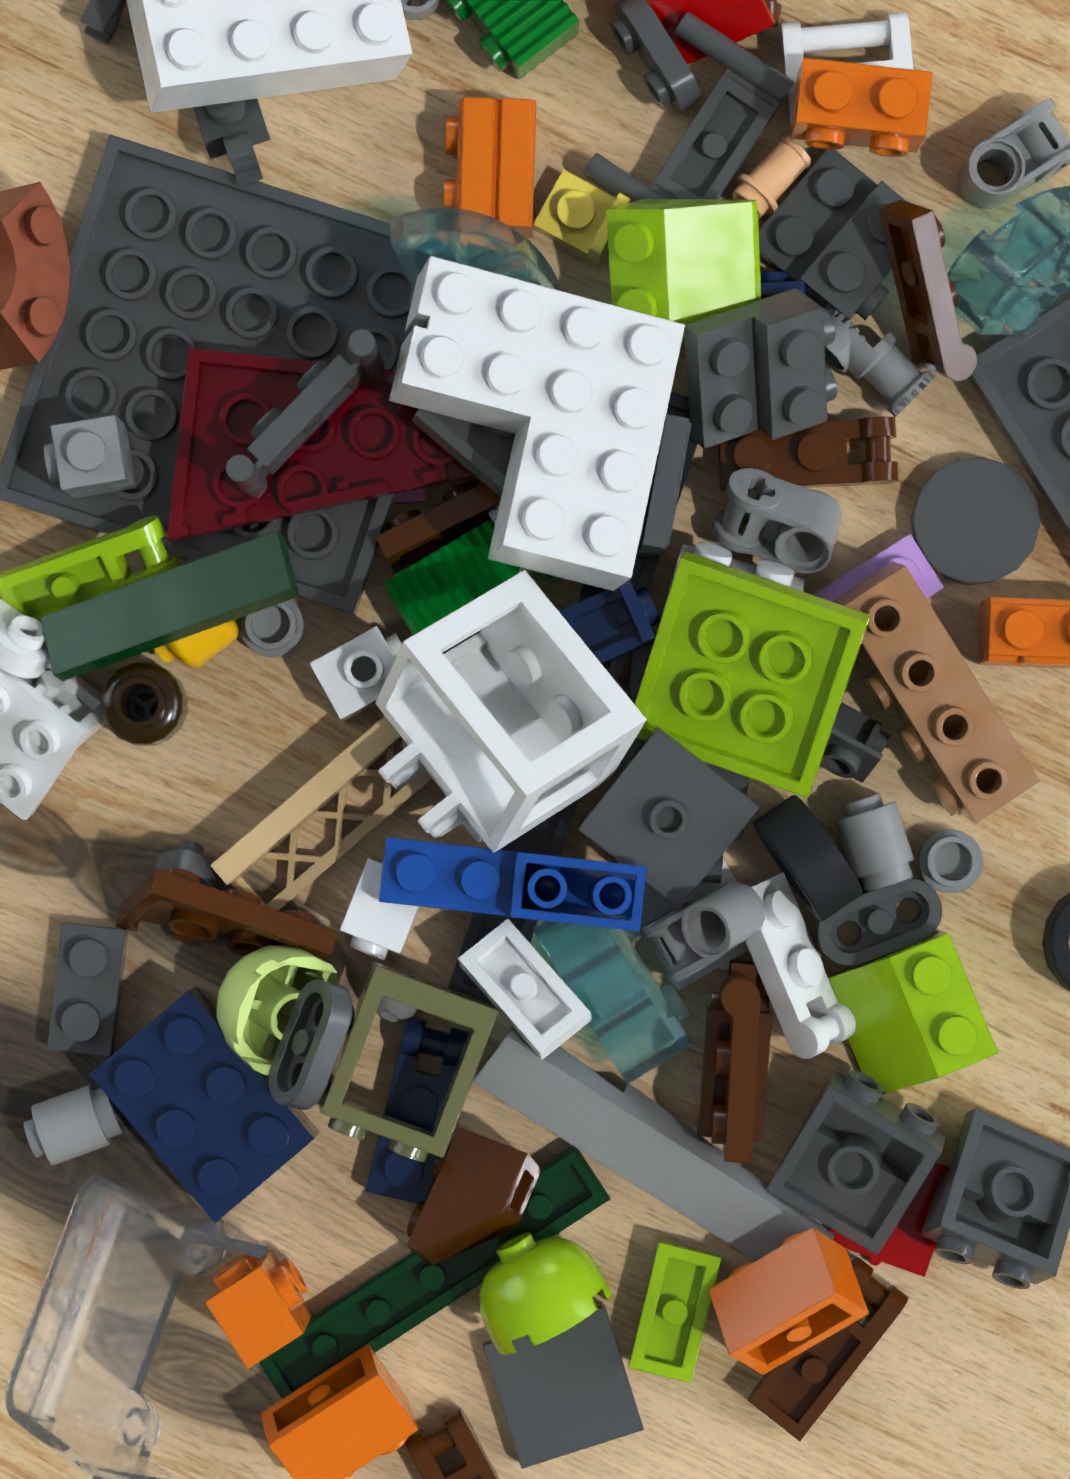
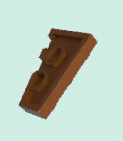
M158 868L121 904L115 927L135 932L138 931L140 920L167 926L172 930L171 940L192 945L195 944V940L212 941L217 938L229 940L227 945L229 950L240 956H245L270 945H291L310 952L323 960L328 959L332 955L338 931L319 925V920L309 913L298 910L281 912L261 905L260 899L252 893L238 889L218 890L201 884V879L196 874L179 868H167L164 870Z

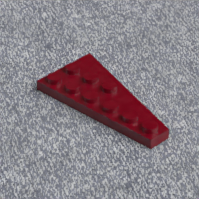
M189 348L167 540L175 542L475 477V475L411 421L419 410L418 408L389 401L392 386L387 380L393 373L391 369H383L378 376L368 377L365 375L361 379L363 383L273 475L270 473L266 477L267 489L263 495L249 497L228 476L226 472L228 460L235 455H244L253 464L257 462L247 449L255 441L250 432L257 422L272 408L278 406L284 411L298 397L301 392L296 388L297 383L317 362Z

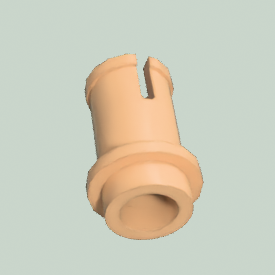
M781 136L777 140V144L749 175L740 174L736 178L738 187L732 192V196L735 200H758V219L765 212L773 214L778 208L776 200L805 169L809 168L811 158L794 140Z

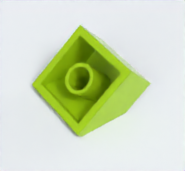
M640 199L607 209L611 305L686 325L761 300L758 200Z
M937 931L920 942L828 976L838 1003L846 1005L855 1017L856 1030L853 1036L847 1040L858 1067L862 1073L870 1076L882 1086L884 1090L882 1095L943 1077L999 1053L950 934L947 932Z

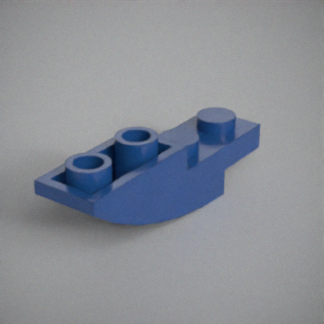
M385 837L378 901L640 931L647 866L508 850H498L493 853L490 848Z

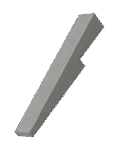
M511 1027L472 1081L477 1086L755 1261L781 1247L788 1237L796 1233L806 1232L813 1227L830 1239H834L835 1235L809 1215L766 1190L767 1184L737 1162H725L721 1150L703 1137L697 1136L695 1131L633 1085L628 1083L620 1091L561 1046L541 1060L517 1031Z

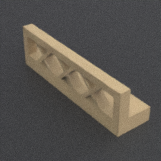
M384 716L210 866L226 885L231 884L235 889L252 893L260 899L261 905L280 911L433 779L428 773H425L401 788L392 797V784L385 781L383 805L371 815L345 813L347 786L358 776L383 778L378 770H369L368 768L386 752V763L390 761L395 754V745L403 739ZM338 794L337 812L319 811ZM311 817L337 819L335 845L323 856L297 854L299 827ZM344 820L363 821L343 838ZM290 836L289 853L271 852ZM261 859L288 860L286 888L266 904L243 875ZM296 861L315 862L295 879Z

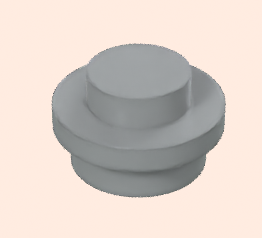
M288 600L241 617V634L245 643L254 652L266 657H280L295 649L301 641L304 633V618L299 607L292 600Z
M943 830L931 835L924 842L919 852L918 866L923 879L932 888L944 893H958L970 888L977 881L983 867V856L977 842L968 834L958 830Z

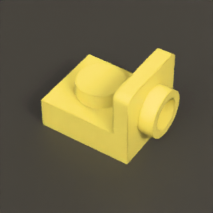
M563 169L536 217L533 229L599 265L605 253L609 250L607 209L630 203L631 198L621 193L614 197Z

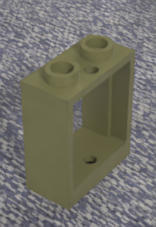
M373 961L355 1008L353 1026L344 1038L331 1072L329 1089L319 1104L320 1113L331 1117L328 1127L344 1135L364 1140L367 1131L392 1139L389 1149L413 1160L425 1162L428 1153L444 1158L499 1010L491 1003ZM382 996L470 1028L432 1132L344 1100Z

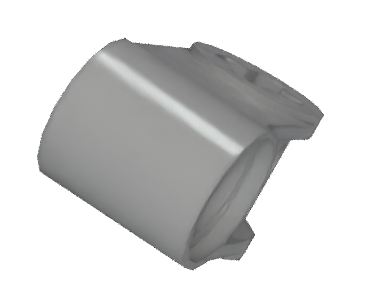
M1048 98L1033 106L1010 122L1004 129L981 142L971 152L958 173V188L962 197L969 204L983 209L994 208L1034 183H1041L1070 165V138L1053 113L1056 104L1052 98ZM991 161L997 164L1005 175V185L998 187L984 183L977 172V163Z
M742 468L732 473L727 483L729 499L725 510L717 514L712 524V533L715 539L723 547L733 552L750 554L764 560L775 561L790 567L794 572L809 574L824 569L831 560L841 523L842 511L837 501L823 491L808 489L778 479L759 469ZM753 488L758 489L755 499L749 497ZM741 523L747 525L743 534L738 533Z
M731 882L690 904L687 901L680 908L676 907L640 928L639 932L643 938H651L669 970L666 979L671 986L713 963L756 934L764 923L765 909L761 898L752 888L744 883Z

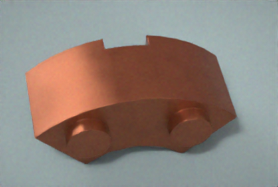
M41 182L0 191V370L39 363L56 339L67 309L70 290V260L62 219Z

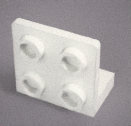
M49 662L45 672L36 678H21L0 669V803L22 820H27L34 814L75 750L105 724L101 714V693L79 676L62 682L53 675L51 662Z

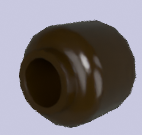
M134 662L119 668L107 680L101 694V714L106 726L119 739L137 746H156L170 740L182 728L188 713V697L182 682L171 671L150 662ZM146 694L155 695L148 701L141 699ZM158 704L156 713L152 716V707ZM138 705L144 707V717L139 713Z

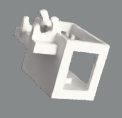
M524 570L403 641L375 702L403 738L401 743L403 750L382 766L378 772L396 790L428 773L446 795V798L418 820L424 831L430 833L434 839H438L463 824L477 843L483 840L491 851L495 853L609 780L647 719ZM480 631L478 634L474 635L473 637L467 639L466 641L462 642L461 644L457 645L456 647L452 648L451 650L443 654L444 651L448 650L449 648L453 647L454 645L458 644L464 639Z

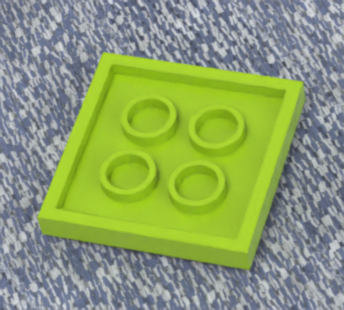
M685 551L680 558L635 701V706L647 719L636 738L646 741L658 725L706 763L808 798L871 615Z

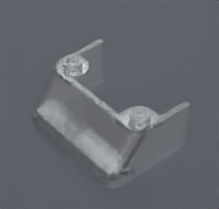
M99 1175L89 1177L81 1185L75 1196L11 1371L5 1396L9 1416L90 1479H177L149 1458L152 1448L160 1436L161 1419L155 1402L143 1393L141 1388L183 1274L197 1278L207 1277L223 1261L227 1251L263 1259L268 1246L222 1219L215 1223L205 1211L120 1180Z

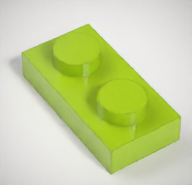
M658 1239L628 1361V1368L687 1383L692 1382L711 1304L708 1289L715 1286L721 1263L720 1254Z

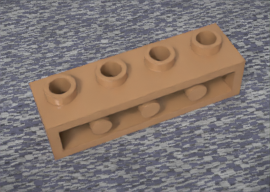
M891 562L832 601L871 615L859 649L861 657L871 671L863 679L876 701L884 710L891 705L896 710L905 725L897 731L902 743L917 763L925 758L927 759L939 778L930 785L943 807L951 816L960 812L967 819L978 823L1040 782L906 565Z

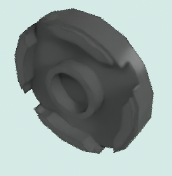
M984 457L956 460L936 471L918 492L911 515L913 538L929 564L945 579L966 585L993 583L1017 570L1033 551L1040 529L1038 502L1027 481L1007 464Z

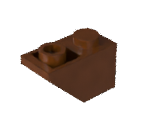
M458 1127L452 1143L449 1142L444 1158L436 1157L433 1168V1176L436 1180L426 1202L420 1201L411 1214L407 1227V1235L410 1237L407 1247L423 1261L435 1265L516 1229L542 1169L528 1153Z

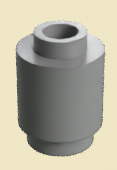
M880 793L843 804L847 816L835 820L848 864L856 878H860L864 892L883 888L913 877L909 862L914 860V856L896 801L883 804Z
M90 1084L32 1105L33 1119L24 1122L26 1137L34 1156L39 1158L46 1155L52 1166L109 1146L112 1143V1137L124 1133L119 1109L101 1088L93 1089Z

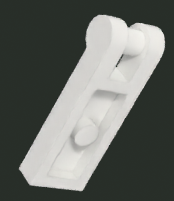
M784 872L749 886L761 898L765 909V920L762 928L745 941L789 1047L798 1057L811 1059L825 1051L829 1044L837 1045L853 1036L856 1030V1021L851 1010L846 1005L837 1001L824 970L823 962L817 953L799 910L798 902L791 891Z

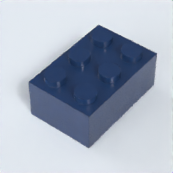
M194 987L184 993L89 1074L215 1223L314 1140L320 1132L301 1109L280 1105L273 1100L269 1090V1076L250 1068L229 1047L218 1025L216 1008L198 987Z

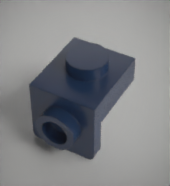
M630 579L614 591L605 590L559 611L601 664L654 641L655 635L651 626L661 621L646 586L635 591Z

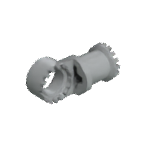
M833 308L827 310L834 323L835 339L832 344L824 346L825 359L843 373L849 371L856 379L864 377L890 403L888 411L894 417L909 405L935 378L929 370L921 372L895 346L897 338L891 332L873 348L866 341L864 335L860 336L858 334L860 330L857 327L855 329L851 327L853 323L850 320L845 324L841 322L845 318L842 313L835 317L839 313L838 310Z

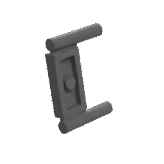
M687 12L674 34L726 67L725 73L712 90L650 187L598 153H595L589 161L583 174L615 196L621 193L631 198V202L640 199H720L795 82L701 19Z
M359 329L350 335L348 345L355 358L352 365L339 354L329 365L323 359L318 361L297 383L296 388L301 392L298 397L284 411L278 406L272 408L253 427L250 435L255 441L247 449L257 462L253 464L248 457L235 455L228 460L226 465L228 476L249 497L263 495L267 489L266 477L270 473L273 475L363 383L361 379L365 375L375 377L383 371L384 359L371 332Z

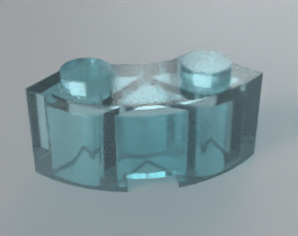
M1070 186L1052 188L1015 204L1018 212L1016 216L1004 223L991 235L982 229L965 247L949 269L947 274L953 281L958 294V304L955 307V311L980 335H1028L1039 315L1058 296L1070 290Z
M429 208L407 212L389 219L391 244L413 290L418 274L429 257L433 256L560 291L558 278L543 254L520 232L493 217L458 208Z
M544 921L533 928L565 984L590 1011L592 1020L589 1023L627 1084L693 1044L680 1023L681 1020L690 1015L671 982L659 989L633 946L634 942L643 937L640 931Z

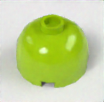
M527 1232L512 1238L497 1248L496 1252L500 1261L488 1270L480 1286V1313L487 1333L497 1352L509 1355L517 1352L512 1340L528 1335L533 1346L546 1342L572 1328L597 1311L598 1308L592 1297L598 1295L608 1300L612 1293L600 1268L590 1254L572 1240L559 1237H548L534 1241L531 1233Z

